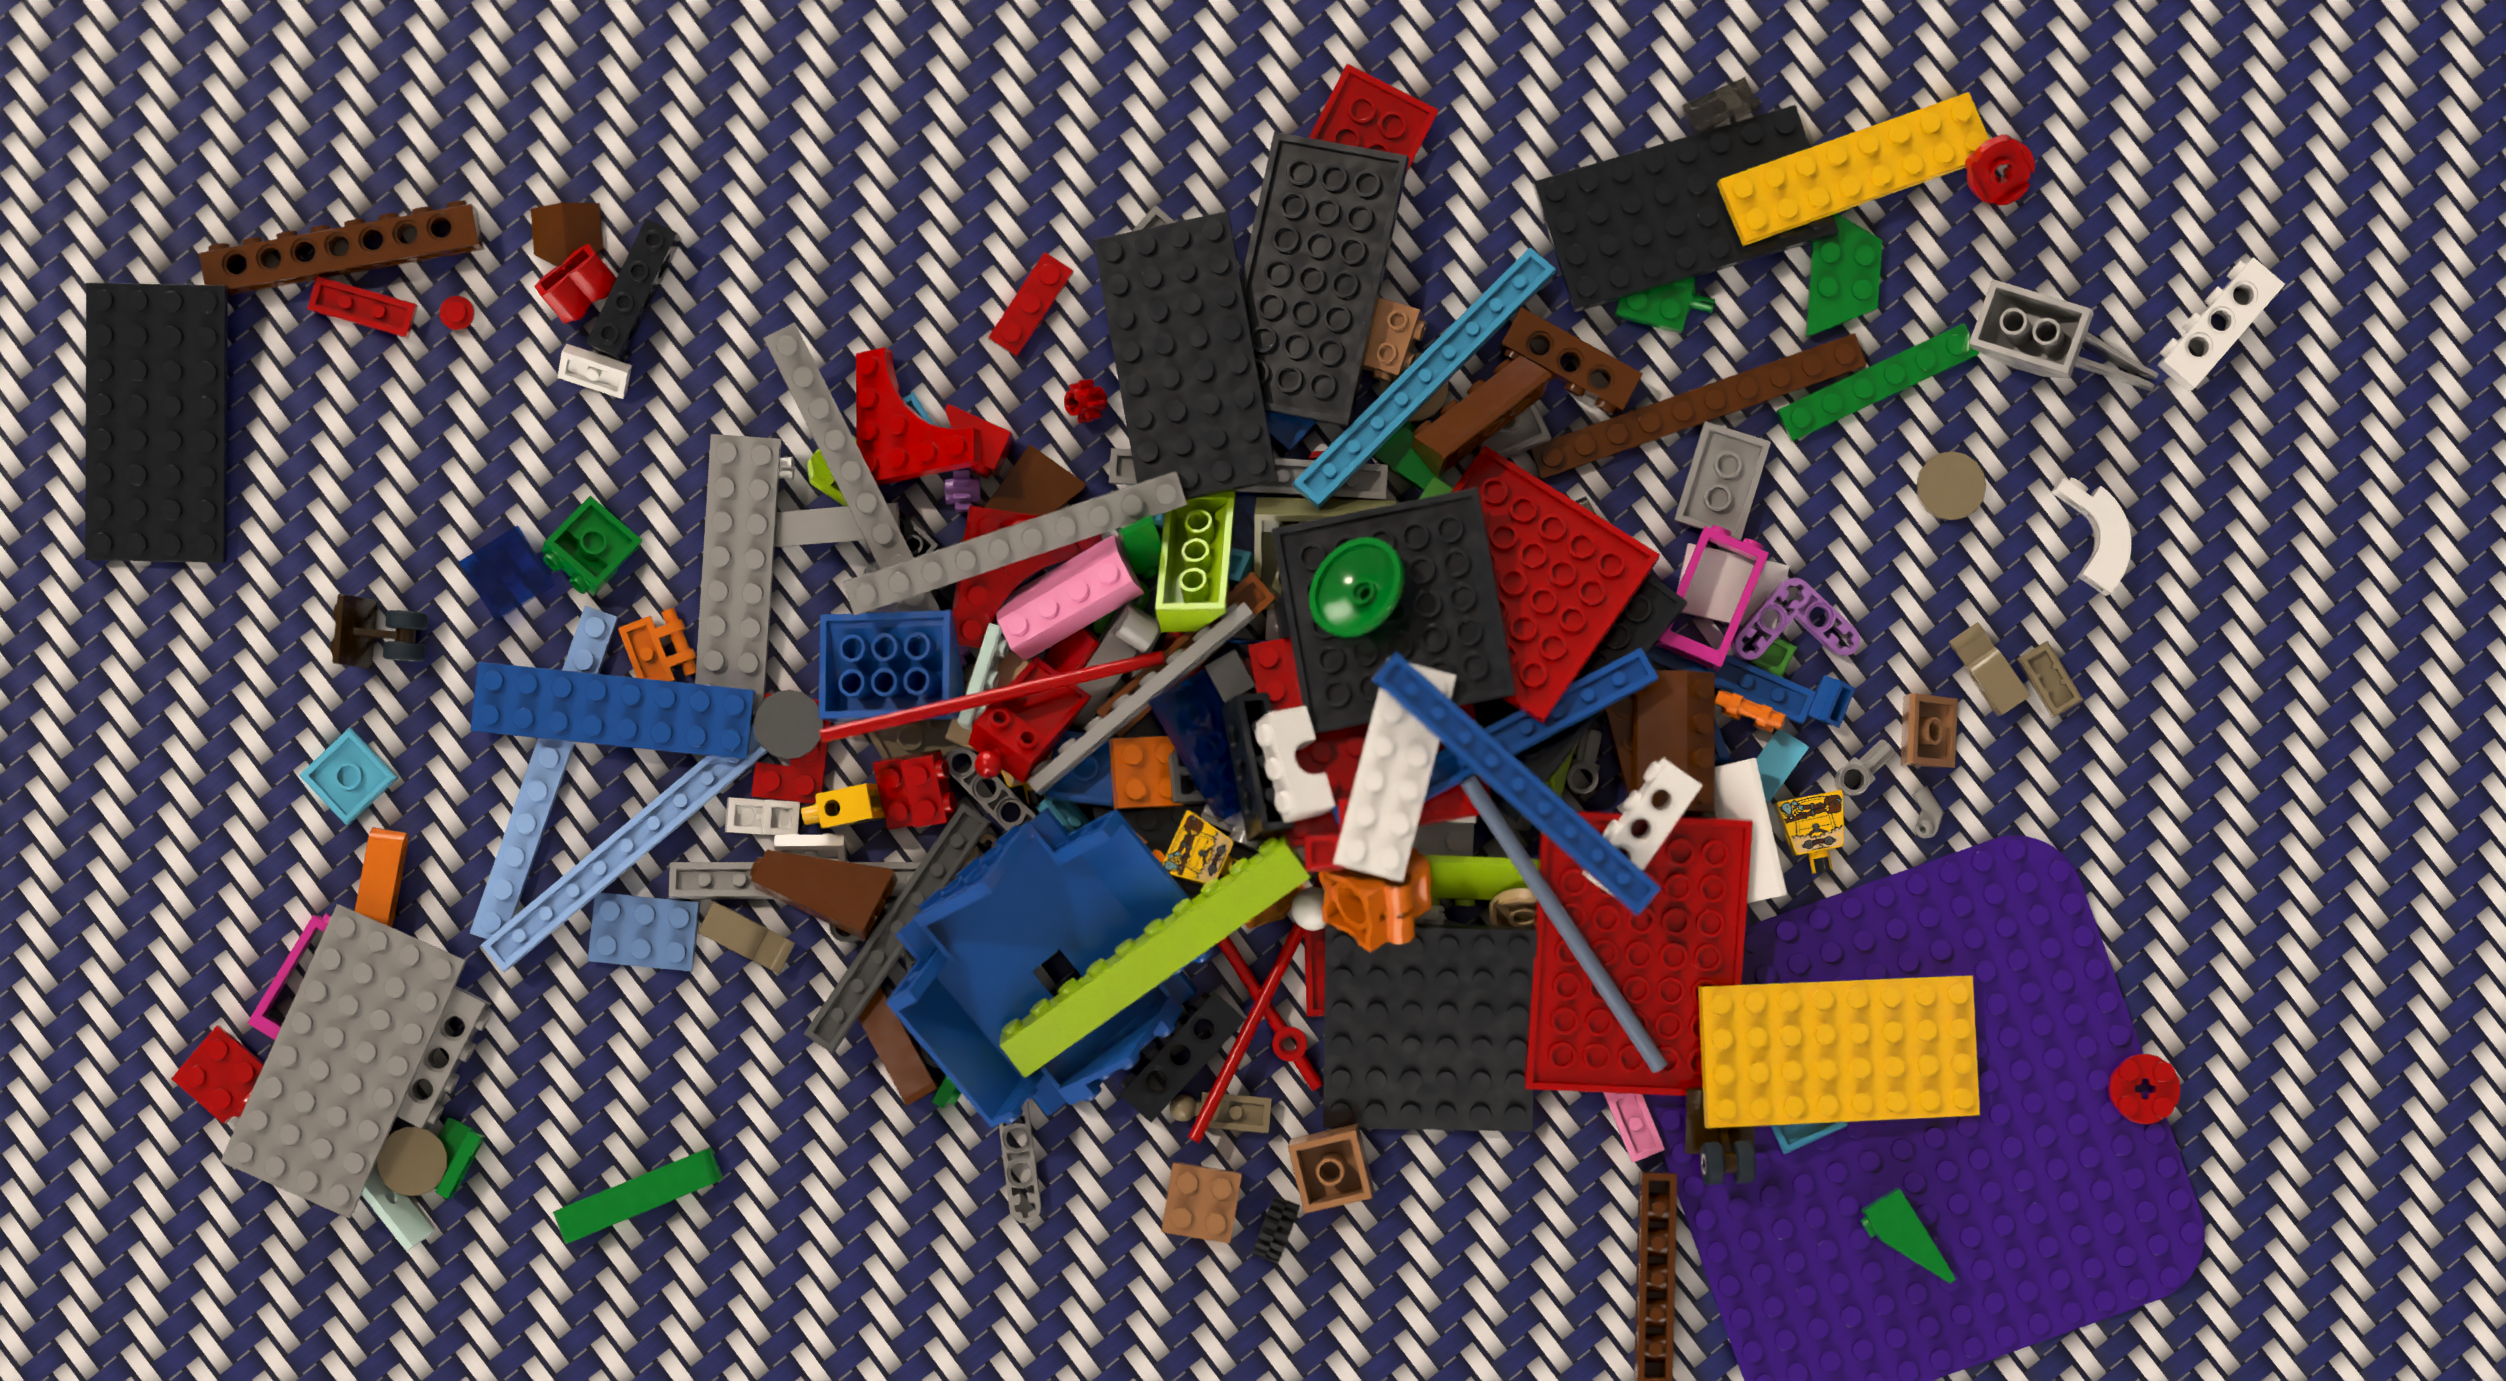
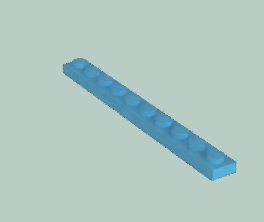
M1530 247L1293 482V488L1319 510L1555 275L1556 269Z

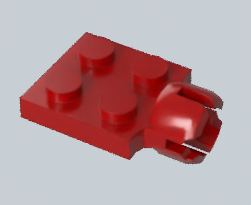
M216 1025L171 1080L220 1122L227 1124L232 1117H241L264 1063L220 1025Z

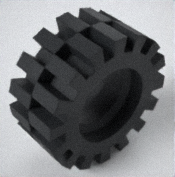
M1274 1195L1252 1250L1253 1255L1278 1264L1300 1208L1299 1204Z

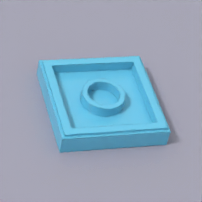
M350 727L299 775L347 826L399 778Z

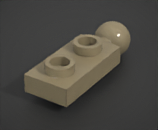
M1202 1092L1201 1102H1196L1188 1094L1175 1096L1170 1103L1171 1115L1174 1119L1181 1122L1189 1121L1194 1116H1198L1210 1092ZM1224 1094L1208 1128L1269 1133L1272 1098Z

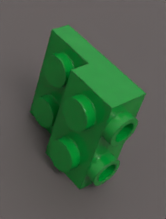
M589 496L544 542L542 553L545 556L543 560L552 570L558 572L562 569L571 577L569 582L576 591L581 594H585L588 591L594 597L617 573L618 568L641 546L642 539L593 497Z

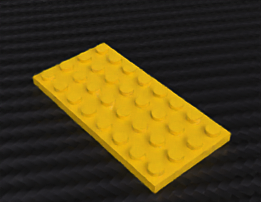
M1973 975L1698 987L1705 1128L1980 1115Z

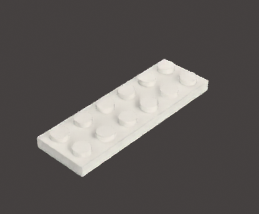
M1409 663L1450 700L1457 675ZM1379 688L1333 864L1402 882L1439 740L1381 688Z

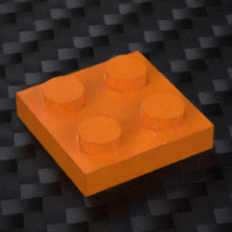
M1179 736L1112 738L1109 740L1114 810L1181 807L1185 805L1173 803L1168 755L1180 744Z

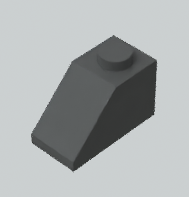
M1236 650L1204 666L1224 704L1235 695L1251 694L1250 692L1256 689Z

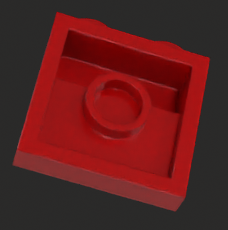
M941 749L880 759L872 763L888 830L914 825L917 828L947 823L957 811V800L955 794L950 792L948 783L949 765L947 760L942 757Z

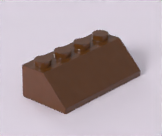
M1521 355L1512 362L1506 359L1494 369L1493 373L1495 375L1488 381L1484 382L1483 379H1480L1467 390V397L1459 403L1456 399L1448 403L1440 411L1441 417L1433 423L1430 420L1422 423L1413 432L1415 437L1411 448L1438 479L1543 398L1551 374L1546 369Z
M1690 670L1655 671L1658 681L1633 694V791L1639 792L1646 782L1643 777L1650 765L1655 761L1659 763L1664 758L1703 785L1683 814L1691 815L1714 812L1715 673ZM1657 790L1653 793L1651 797L1653 807H1661L1667 802L1668 794L1666 790Z

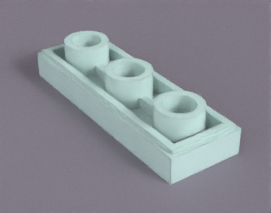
M991 623L988 625L966 695L997 688L1000 678V672L997 671L1000 659L1006 658L1010 648L998 625ZM989 705L960 711L957 722L963 728L972 731L974 722Z
M376 1161L362 1196L403 1248L408 1251L430 1236L435 1230L408 1196L392 1191L382 1181Z

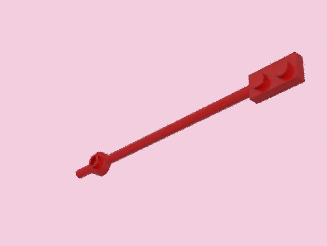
M1228 935L1217 944L1255 1002L1262 987ZM1270 1002L1264 1017L1275 1033L1272 1042L1273 1050L1280 1059L1294 1062L1313 1092L1324 1083L1304 1054L1307 1049L1306 1036L1300 1029L1286 1026L1272 1002ZM1293 1037L1297 1042L1296 1048L1286 1050L1283 1046L1284 1039Z

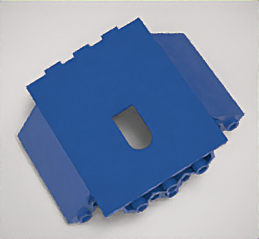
M1048 807L1030 822L1024 823L1021 828L1017 825L1013 826L994 842L996 846L988 850L981 858L977 856L956 874L958 878L951 881L943 890L939 888L918 906L921 911L916 913L913 917L914 919L895 934L915 958L916 962L885 1003L991 1128L1003 1122L1011 1124L1017 1120L1023 1113L1021 1107L1031 1098L1047 1116L1054 1113L1066 1102L1071 1106L1081 1100L1088 1102L1094 1099L1102 1090L1100 1087L1102 1082L1110 1077L1115 1070L1131 1068L1139 1061L1141 1049L1148 1045L1153 1038L1157 1036L1164 1038L1176 1029V1021L1184 1010L1181 1005L1198 990L1183 970L1192 962L1196 961L1197 964L1204 962L1214 951L1212 947L1026 1078L1023 1077L1000 1047V1035L1002 1034L1001 1030L1003 1027L1016 1018L1021 1021L1031 1014L1030 1009L1040 1000L1046 998L1049 1001L1053 998L1052 994L1033 971L1060 949L1083 977L1087 974L1089 966L1101 958L1106 961L1116 954L1115 949L1121 943L1130 938L1133 941L1144 934L1143 930L1148 924L1158 918L1163 921L1173 914L1172 909L1179 902L1189 898L1117 809L1070 833Z

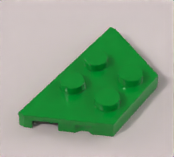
M1837 213L1833 214L1839 231L1837 236L1812 243L1805 337H1812L1824 330L1839 326L1849 320L1878 309L1883 240Z

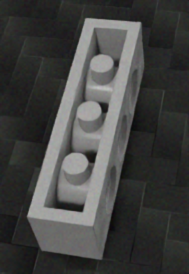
M455 986L397 1117L421 1129L428 1128L430 1123L433 1125L437 1123L444 1110V1106L440 1105L445 1093H452L460 1078V1075L456 1074L461 1062H467L475 1049L476 1044L472 1040L477 1030L483 1031L491 1017V1012L487 1011L491 1004L490 1002ZM454 1017L461 1018L465 1024L464 1032L458 1037L452 1035L449 1030V1023ZM439 1048L445 1049L449 1055V1061L443 1068L436 1066L433 1060V1055ZM424 1079L430 1081L433 1086V1093L428 1099L420 1097L417 1091L418 1084Z

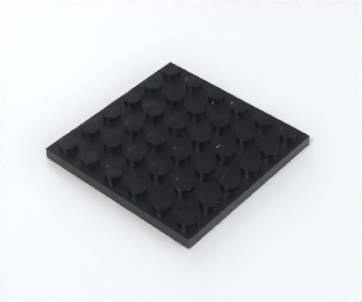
M1478 487L1272 529L1302 704L1307 707L1315 735L1370 724L1379 687L1371 679L1386 663L1387 658H1390L1396 652L1408 663L1457 675L1450 698L1457 707L1517 695ZM1371 537L1386 542L1398 553L1404 568L1403 588L1394 609L1383 622L1364 634L1354 637H1339L1328 633L1313 618L1309 604L1310 587L1321 563L1336 548L1353 539Z
M1326 924L1323 1127L1340 1128L1358 1123L1359 1128L1532 1132L1533 1089H1525L1524 1075L1534 957L1536 958L1537 929L1535 926L1415 924V937L1410 942L1405 944L1387 942L1370 953L1358 945L1355 938L1349 933L1339 931L1335 926Z

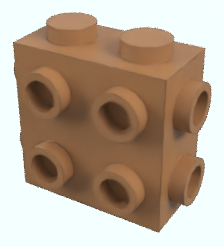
M1379 297L1363 369L1373 372V378L1392 383L1393 378L1398 379L1415 362L1416 354L1412 352L1416 340H1422L1427 321L1423 320L1424 315L1420 309Z

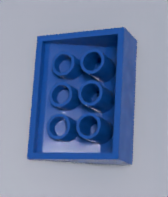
M953 611L861 613L855 616L853 613L820 615L819 719L831 722H853L964 696V678ZM960 711L924 720L958 719Z

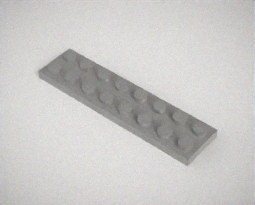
M711 434L695 684L755 690L753 715H756L757 709L764 701V693L766 691L781 439Z

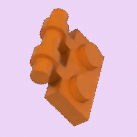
M675 608L661 612L665 621L663 626L656 628L652 616H648L618 628L637 678L675 682L676 678L672 668L678 665L682 666L686 677L696 674L694 660L697 659L694 649L689 648L683 632L686 630L682 619H678ZM667 636L671 637L676 650V654L667 657L661 639Z
M1721 689L1715 699L1716 706L1722 708L1720 712L1722 715L1740 721L1741 716L1754 720L1753 727L1768 733H1772L1773 729L1781 731L1786 720L1785 714L1773 710L1770 706L1760 705L1747 700L1744 696L1736 693L1732 694Z

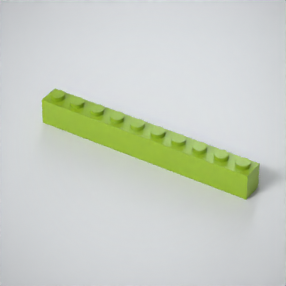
M1285 835L1278 840L1271 838L1264 842L1258 848L1259 853L1251 859L1243 858L1237 861L1229 869L1231 873L1221 880L1214 878L1201 888L1202 893L1192 900L1189 898L1182 900L1172 909L1173 914L1163 921L1160 918L1152 921L1143 930L1144 934L1134 941L1132 938L1125 940L1115 949L1116 954L1106 961L1103 958L1097 960L1089 966L1085 976L1077 981L1075 978L1067 981L1059 988V994L1048 1001L1046 998L1040 1000L1030 1009L1031 1014L1021 1021L1016 1018L1005 1025L1001 1030L1000 1047L1023 1077L1026 1078L1309 879L1310 873H1306L1305 862L1294 847H1292Z

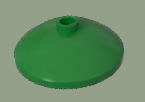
M1371 537L1353 539L1331 552L1321 563L1310 587V610L1318 625L1332 635L1354 637L1374 629L1383 622L1397 604L1403 588L1404 568L1398 553L1386 542Z

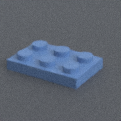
M600 892L594 897L588 961L693 972L700 902Z

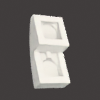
M728 797L725 832L759 835L798 834L800 802Z

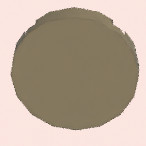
M1954 451L1939 453L1924 464L1917 477L1916 491L1918 500L1925 511L1938 519L1949 521L1963 519L1975 512L1984 499L1986 491L1984 473L1978 463L1966 454Z
M404 1127L393 1132L386 1139L377 1159V1169L382 1181L392 1191L404 1196H420L432 1191L442 1181L447 1170V1152L443 1142L433 1132L419 1127Z

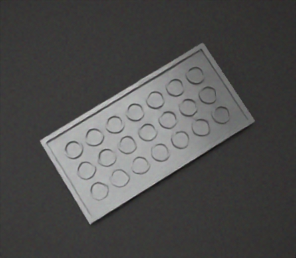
M337 904L220 1162L347 1218H351L467 960Z

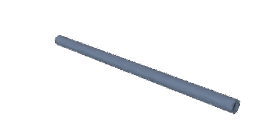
M1473 775L1460 784L1651 1071L1656 1073L1667 1065L1666 1060L1477 777Z

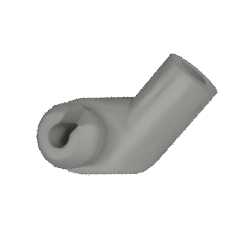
M1925 786L1912 794L1921 808L1915 831L1921 838H1931L1938 832L1943 810L1928 786Z

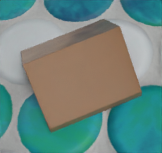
M1917 693L1903 696L1900 765L1955 768L1958 699Z

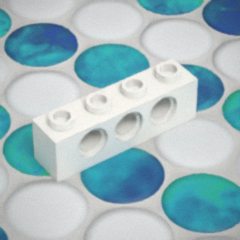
M2254 257L2245 264L2240 260L2227 274L2231 281L2223 290L2217 286L2204 301L2208 305L2201 315L2195 312L2182 326L2186 332L2179 341L2172 338L2159 353L2164 358L2157 366L2188 392L2197 387L2285 285ZM2235 289H2242L2247 293L2248 302L2246 305H2240L2234 300L2233 292ZM2213 314H2218L2224 318L2226 322L2224 331H2218L2213 328L2211 324ZM2190 340H2196L2202 344L2204 351L2201 357H2196L2190 353L2188 348Z
M1664 758L1659 763L1655 761L1650 765L1644 774L1643 779L1646 782L1640 791L1634 790L1629 795L1623 805L1626 811L1619 821L1614 819L1603 833V837L1614 847L1625 848L1627 850V858L1641 871L1644 870L1703 786ZM1657 790H1666L1668 794L1667 802L1661 807H1653L1651 803L1653 793ZM1637 819H1646V832L1640 836H1633L1631 834L1632 823ZM1585 870L1582 872L1586 878L1611 894Z

